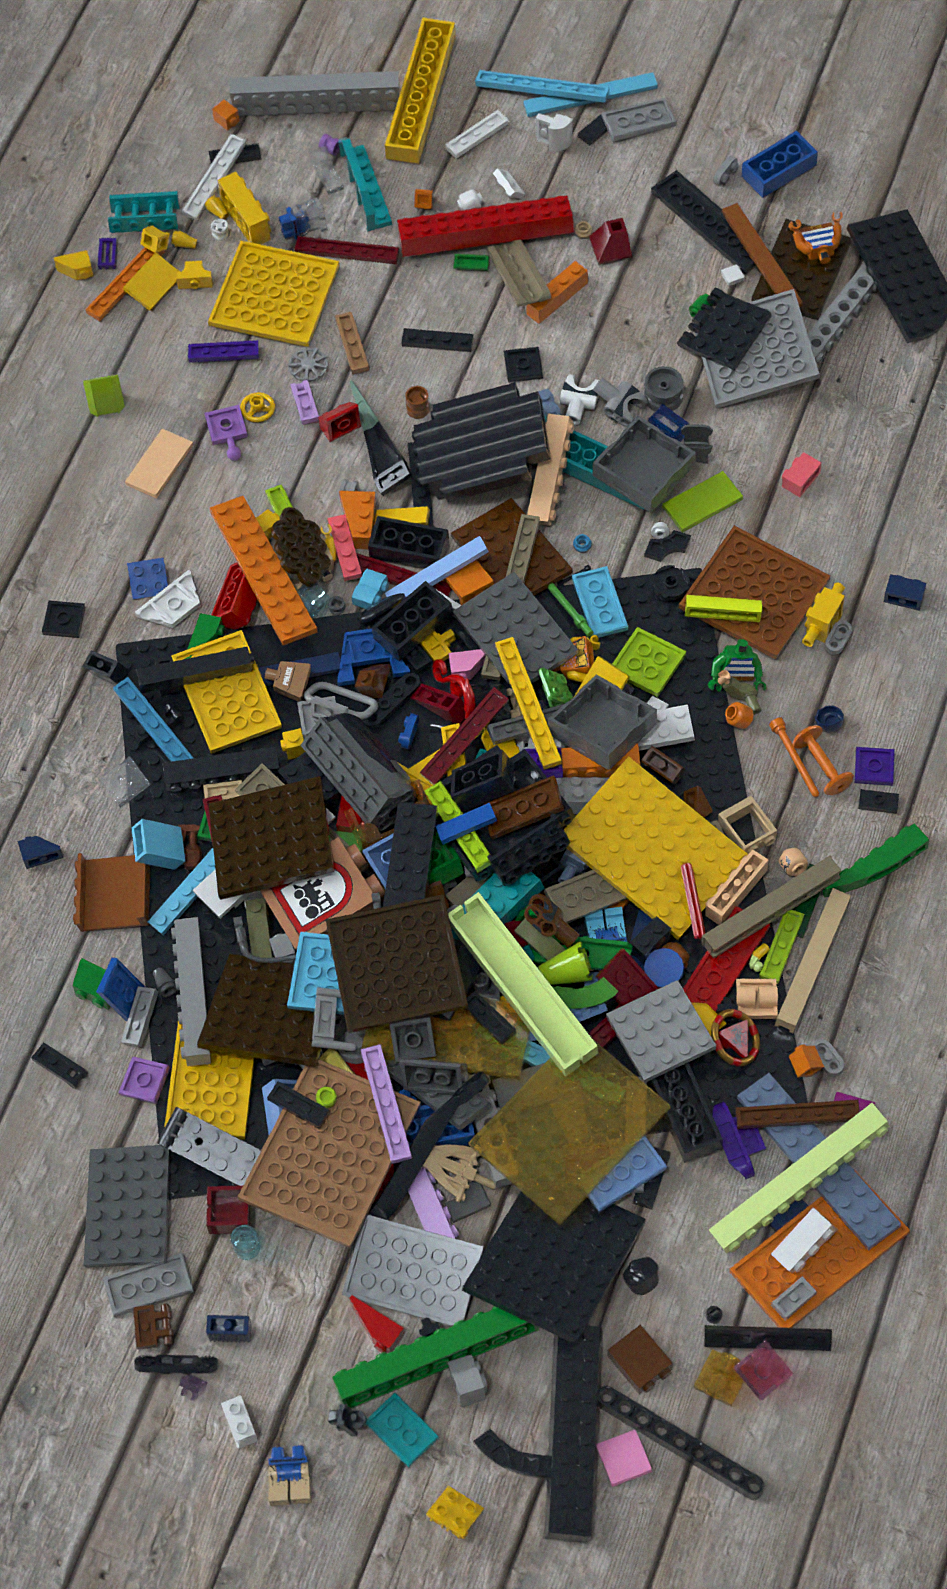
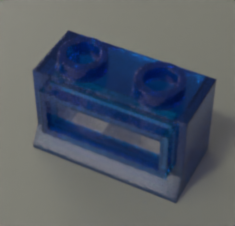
M663 404L648 418L649 423L659 428L665 435L679 442L685 437L682 435L681 428L684 425H690L689 422Z

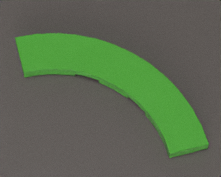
M604 977L580 989L552 986L569 1009L587 1008L601 1004L618 992Z

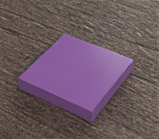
M132 1056L119 1094L157 1104L170 1067L166 1064Z

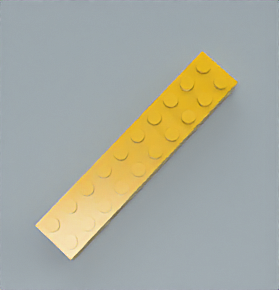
M422 18L386 139V159L419 164L455 41V22Z

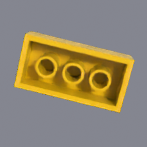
M237 172L218 179L221 201L247 241L260 245L270 241V233L272 232L268 224L270 218L267 212L262 211L260 202L254 199L252 190L250 188L247 189L243 177H239Z

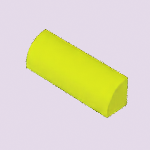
M686 595V617L760 622L762 600Z

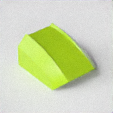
M118 374L83 380L91 414L98 417L99 415L120 413L125 407Z

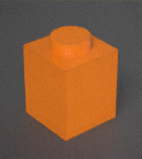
M226 100L221 101L212 108L214 121L227 131L236 126L240 121L238 110Z
M799 1045L789 1055L797 1077H811L824 1067L815 1045Z

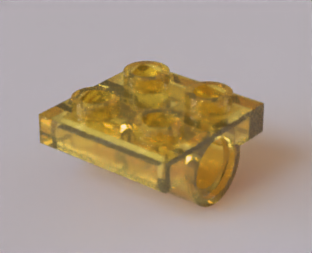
M712 1349L693 1388L732 1407L750 1371V1367L742 1364L736 1356L730 1353H720Z

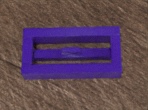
M99 238L98 270H102V268L109 270V267L116 269L117 238ZM106 243V258L105 263H102L103 244ZM110 243H113V244H112V262H109V258H110Z

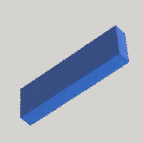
M487 803L435 827L442 844H446L496 822L497 819L491 804Z

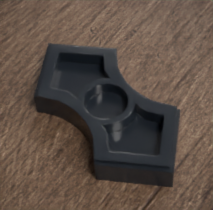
M673 530L666 538L650 539L644 557L662 562L671 553H685L691 540V535Z

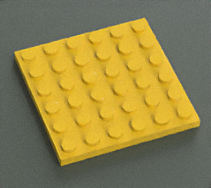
M240 240L208 319V325L309 347L339 269V261Z

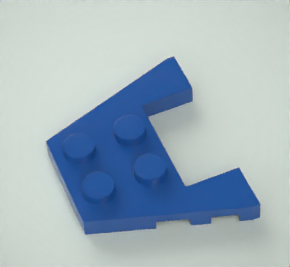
M372 628L345 632L337 680L338 686L355 684L352 667L389 661L393 678L410 673V669L404 664L403 659L398 661L373 639Z

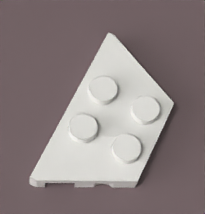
M190 570L186 571L135 611L136 617L173 628L199 608L200 602Z

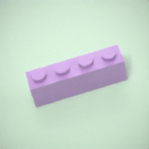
M422 1167L408 1189V1193L425 1231L458 1239L457 1237L460 1236L455 1224L451 1225L449 1220L452 1218L448 1207H444L442 1204V1200H444L442 1192L439 1188H435L434 1183L437 1181L427 1169Z

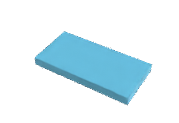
M605 566L573 574L572 581L587 624L594 632L593 635L603 637L627 631L628 624L608 567Z

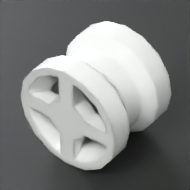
M216 219L211 223L213 238L217 241L226 240L229 236L227 222L224 219Z

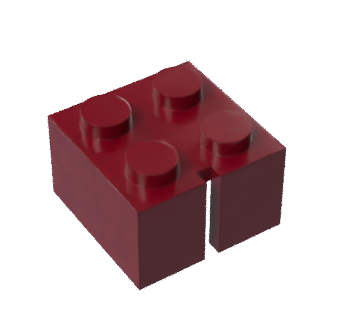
M243 1186L207 1187L208 1208L206 1226L209 1234L250 1233L251 1205L238 1200V1195Z

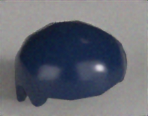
M829 705L818 709L814 718L816 724L824 732H835L843 725L844 713L840 708Z

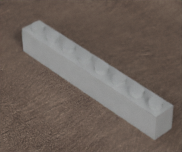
M198 917L174 920L175 928H171L172 939H176V944H173V955L177 956V961H174L175 973H179V978H175L176 990H180V995H177V1005L181 1007L182 1011L178 1012L179 1024H183V1029L179 1030L180 1041H184V1047H181V1057L186 1059L187 1066L211 1064L210 1050L197 1047V1042L207 1017Z

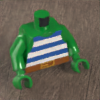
M739 639L736 645L725 646L723 651L713 659L711 671L713 679L708 683L709 689L713 690L714 685L717 684L716 690L721 691L722 684L718 683V678H720L718 673L725 669L730 673L731 677L738 681H753L756 677V681L753 683L756 690L758 691L757 686L759 684H762L764 691L766 690V684L761 680L763 676L761 661L746 640Z

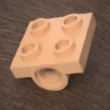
M736 979L738 1010L748 1015L751 1019H777L778 990L776 979Z

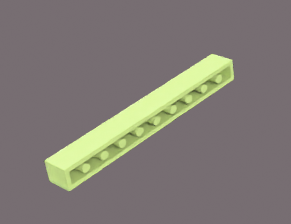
M871 1103L709 1229L711 1235L726 1254L729 1251L734 1252L740 1247L742 1241L755 1236L756 1230L762 1226L769 1225L774 1220V1216L778 1213L786 1212L792 1202L804 1198L810 1188L818 1187L823 1182V1178L836 1173L839 1166L844 1162H850L855 1157V1153L859 1150L867 1149L873 1139L885 1135L889 1128L888 1121Z

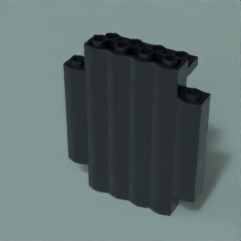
M515 382L433 404V411H430L432 420L414 425V431L411 432L413 441L416 443V446H413V450L417 457L415 466L419 472V476H417L418 485L422 486L426 493L431 491L438 500L446 497L448 502L532 480L530 465L551 459L542 398L538 391L520 396Z
M496 745L495 747L491 748L490 750H488L478 758L474 759L473 761L490 755L501 749L498 747V745ZM525 749L510 758L514 763L513 792L547 778ZM452 774L441 781L450 796ZM561 796L564 807L563 811L556 814L552 813L549 817L496 839L490 837L488 826L475 830V833L490 853L487 858L491 865L480 872L476 871L456 839L448 842V844L476 882L486 879L493 871L501 883L507 886L514 884L521 875L532 872L538 864L549 861L555 853L562 852L567 848L570 841L562 827L569 825L575 816L571 807ZM481 804V805H479V806H476L475 808L469 809V810L464 811V812H462V813L465 814V813H467V812H469V811H471V810H474V809H476V808H478V807L483 806L484 804ZM440 815L438 819V825L444 823Z

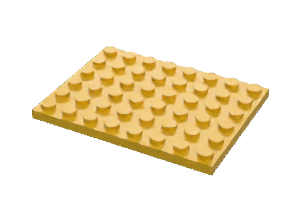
M629 756L564 829L570 841V844L567 846L569 851L649 917L654 919L657 916L671 927V935L677 940L692 924L681 872L682 864H692L702 912L709 898H713L719 886L728 880L730 873L734 869L736 870L743 857L748 855Z

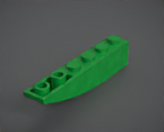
M915 823L909 827L905 826L898 835L889 837L884 842V845L872 849L865 858H859L854 863V866L842 870L839 874L840 879L823 889L822 895L825 898L829 897L833 888L846 893L882 879L928 849L929 838Z

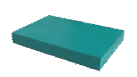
M395 1392L367 1418L366 1425L408 1468L439 1439V1436Z

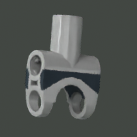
M602 377L593 388V391L608 401L603 408L604 413L625 427L634 420L627 409V405L645 408L648 404L647 398L626 381H622L618 388H616Z

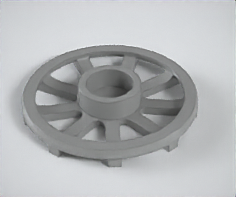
M302 347V349L291 354L288 367L290 373L295 378L302 381H313L320 378L326 372L328 360L327 356L318 348ZM306 352H313V353L311 354L310 357H308ZM303 353L305 358H301L298 355ZM316 353L320 355V357L313 359ZM294 358L301 361L298 363H292ZM320 360H324V361H325V365H323V364H318V363H316V362H318V361H320ZM301 366L298 370L293 372L292 367ZM315 367L323 368L324 370L319 374ZM302 370L305 372L304 378L297 376ZM313 372L316 377L308 378V373Z

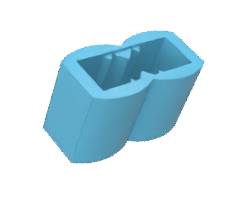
M366 569L352 594V604L367 609L382 599L381 595L383 592H387L389 587L387 575Z

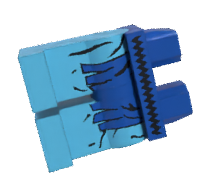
M622 907L604 909L606 930L602 910L584 917L589 938L627 942Z

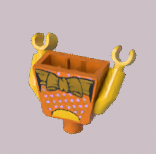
M597 635L591 636L590 639L586 636L572 637L570 640L578 649V654L552 671L557 672L561 670L566 678L582 683L595 662L593 650L600 648L601 643L598 642L599 637Z

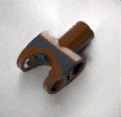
M535 894L531 897L529 906H527L524 913L526 920L542 935L547 937L554 935L567 948L571 946L578 938L579 933L562 919V910L542 894ZM541 899L544 905L541 907L533 904V900ZM532 909L537 918H532L528 911Z

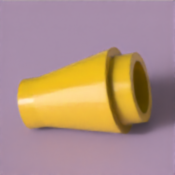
M213 195L205 202L206 209L220 219L226 220L230 214L219 197Z
M179 230L174 231L171 244L175 245V247L195 249L198 239Z

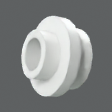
M663 522L655 523L651 529V534L656 539L666 538L670 532L667 524Z

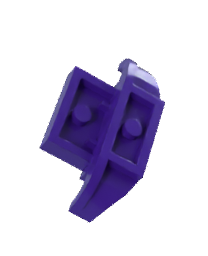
M723 1101L714 1105L712 1116L723 1139L722 1147L728 1163L735 1170L739 1171L745 1180L754 1177L755 1172L749 1156L766 1150L758 1128L737 1129L736 1117L732 1118L726 1103Z

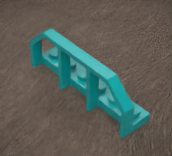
M350 138L338 139L340 156L347 157L350 183L355 182L358 206L363 205L367 231L391 226L392 220L364 144L353 147Z

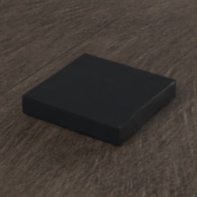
M539 347L504 350L508 383L543 379Z
M48 600L42 635L79 638L85 612V603Z

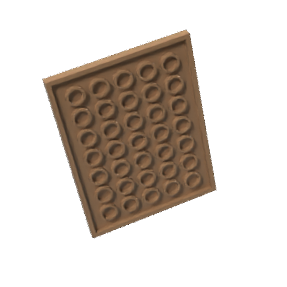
M318 1059L316 1067H304L293 1090L317 1103V1091L322 1087L332 1088L336 1092L337 1100L334 1106L327 1108L330 1110V1114L320 1129L282 1109L238 1195V1200L351 1248L392 1163L369 1080ZM393 1091L406 1135L421 1106V1102Z

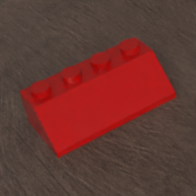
M238 562L230 565L211 614L212 616L221 617L223 625L231 629H238L249 624L251 621L250 616L256 607L257 597Z

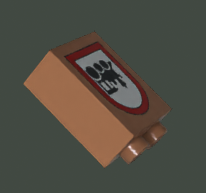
M339 837L331 841L335 871L333 873L260 890L296 951L300 932L328 935L325 919L372 910L374 907L371 894L379 892L380 898L385 895L384 889L374 874L364 879L360 873L359 868L367 864L355 843L345 848Z

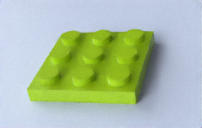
M637 627L612 665L630 676L627 682L658 697L686 656V651Z

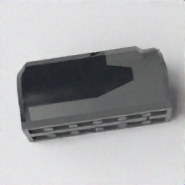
M348 713L320 717L302 742L301 747L367 826L376 827L380 831L385 830L395 824L398 802L415 803L416 791L411 786L410 777L359 717Z

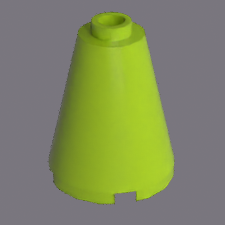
M582 942L576 943L538 966L539 971L550 985L594 980L593 975L589 976V970L592 969L585 948L580 949L583 945Z

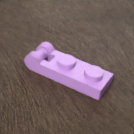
M304 380L299 384H290L302 425L319 421V415L308 380Z

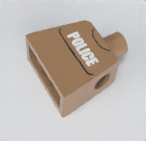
M281 661L278 670L267 668L265 679L274 681V691L300 702L303 700L311 673V664Z

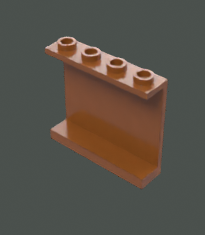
M79 853L78 861H75L77 878L74 880V886L77 890V895L74 896V906L76 907V913L73 914L74 925H77L81 932L149 925L150 865L136 862L135 855L85 860L82 853Z

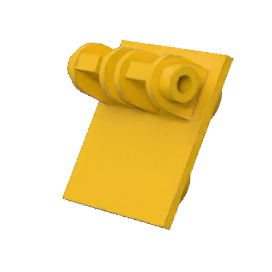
M448 1486L426 1515H428L431 1522L434 1521L441 1525L442 1529L447 1527L446 1531L449 1532L451 1530V1533L456 1535L458 1539H465L468 1529L484 1508Z

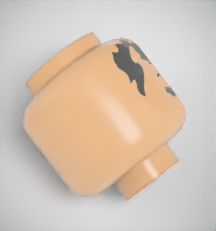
M798 848L784 850L779 858L780 866L789 876H798L807 869V858Z

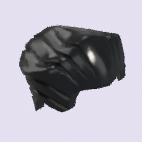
M650 1257L632 1260L622 1274L626 1285L637 1295L649 1293L659 1282L658 1265Z

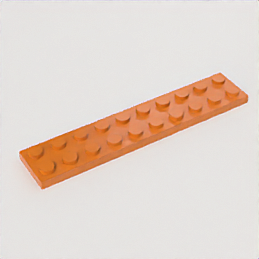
M244 496L210 507L212 517L282 645L317 633L315 623L286 571L280 565V560Z

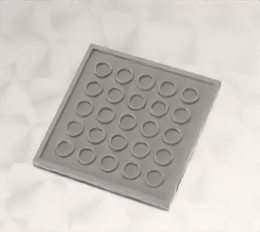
M794 289L749 302L770 311L771 317L735 370L702 357L716 409L820 378Z

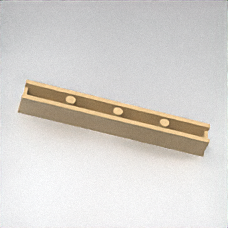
M834 888L832 889L779 1012L775 1026L778 1027L780 1025L790 1029L789 1032H794L851 895Z

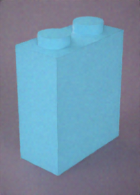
M141 819L132 827L136 862L173 870L185 862L181 827Z

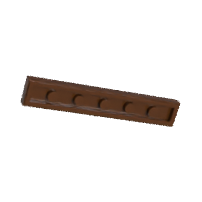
M843 1100L736 1107L737 1129L848 1122L860 1112L859 1101Z

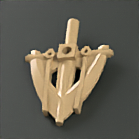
M435 1145L422 1166L430 1172L444 1189L456 1197V1202L465 1200L466 1194H464V1191L470 1186L468 1182L475 1181L488 1188L495 1189L493 1180L477 1174V1170L473 1168L478 1164L476 1161L477 1157L482 1154L478 1145L474 1148L462 1145ZM453 1156L455 1158H458L460 1160V1163L445 1157ZM443 1169L455 1174L456 1176L450 1177L446 1175Z

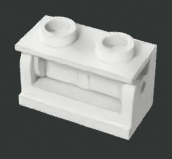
M241 1395L221 1403L237 1448L240 1449L257 1442L256 1434Z

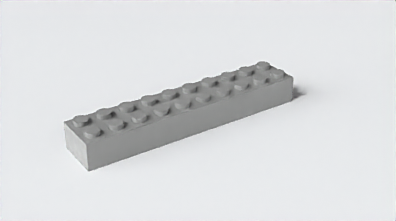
M399 71L230 78L231 104L238 110L239 116L395 110L400 95Z

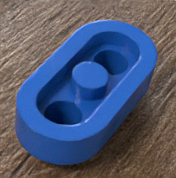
M411 713L409 717L406 716L404 722L405 730L404 733H400L398 741L401 744V748H411L419 723V715Z

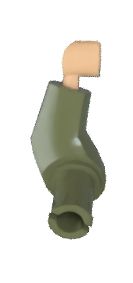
M725 669L718 673L720 677L718 678V683L722 684L725 691L732 698L746 701L747 706L752 708L754 715L762 711L756 698L758 691L753 685L734 679Z

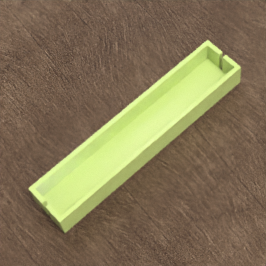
M479 892L464 902L467 912L465 915L461 905L448 913L450 926L565 1077L580 1067V1061L584 1064L598 1054L597 1044Z

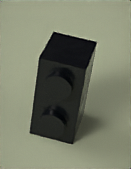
M92 650L82 666L92 675L115 685L123 681L129 673V670L118 661Z
M656 916L630 942L632 944L631 954L641 963L645 964L649 954L657 949H661L671 939V927Z

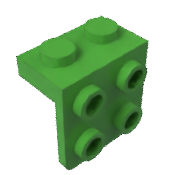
M545 668L538 670L550 708L565 704L573 699L566 684L567 680L562 674Z

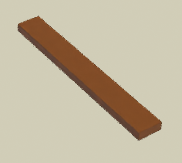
M735 203L723 208L722 214L773 292L779 294L794 289L739 204ZM795 291L799 307H802L803 302Z

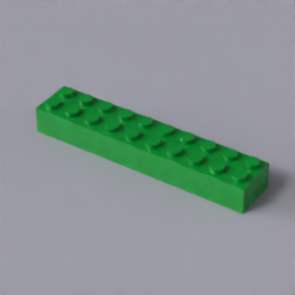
M494 1306L492 1310L486 1313H476L473 1315V1318L467 1321L459 1320L450 1328H440L431 1336H421L415 1339L414 1343L407 1346L406 1344L399 1345L394 1349L395 1351L380 1353L371 1361H361L352 1369H342L336 1372L335 1376H332L335 1390L341 1404H346L353 1409L448 1369V1362L471 1354L473 1358L539 1331V1327Z

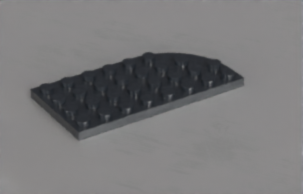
M906 209L848 224L846 229L906 343L922 340L936 333L947 320V281L909 210Z

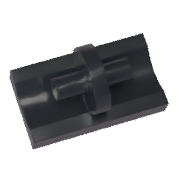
M339 1404V1410L329 1411L328 1422L331 1425H336L339 1431H345L350 1436H358L357 1430L365 1426L367 1417L361 1411H353L346 1404Z

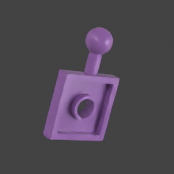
M239 405L204 413L212 444L217 445L227 442L229 447L227 450L228 458L233 461L238 460L241 457V450L236 447L234 440L248 437ZM230 423V426L222 427V424Z

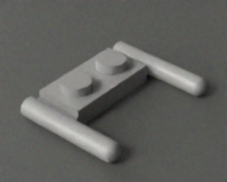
M317 987L312 1047L355 1051L357 1049L355 1043L333 1041L337 998H341L340 990Z

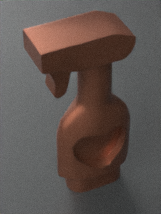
M195 824L178 825V827H181L183 841H185L186 835L189 836V844L184 848L185 862L183 864L185 869L194 870L202 861V850L197 845V835L200 826Z

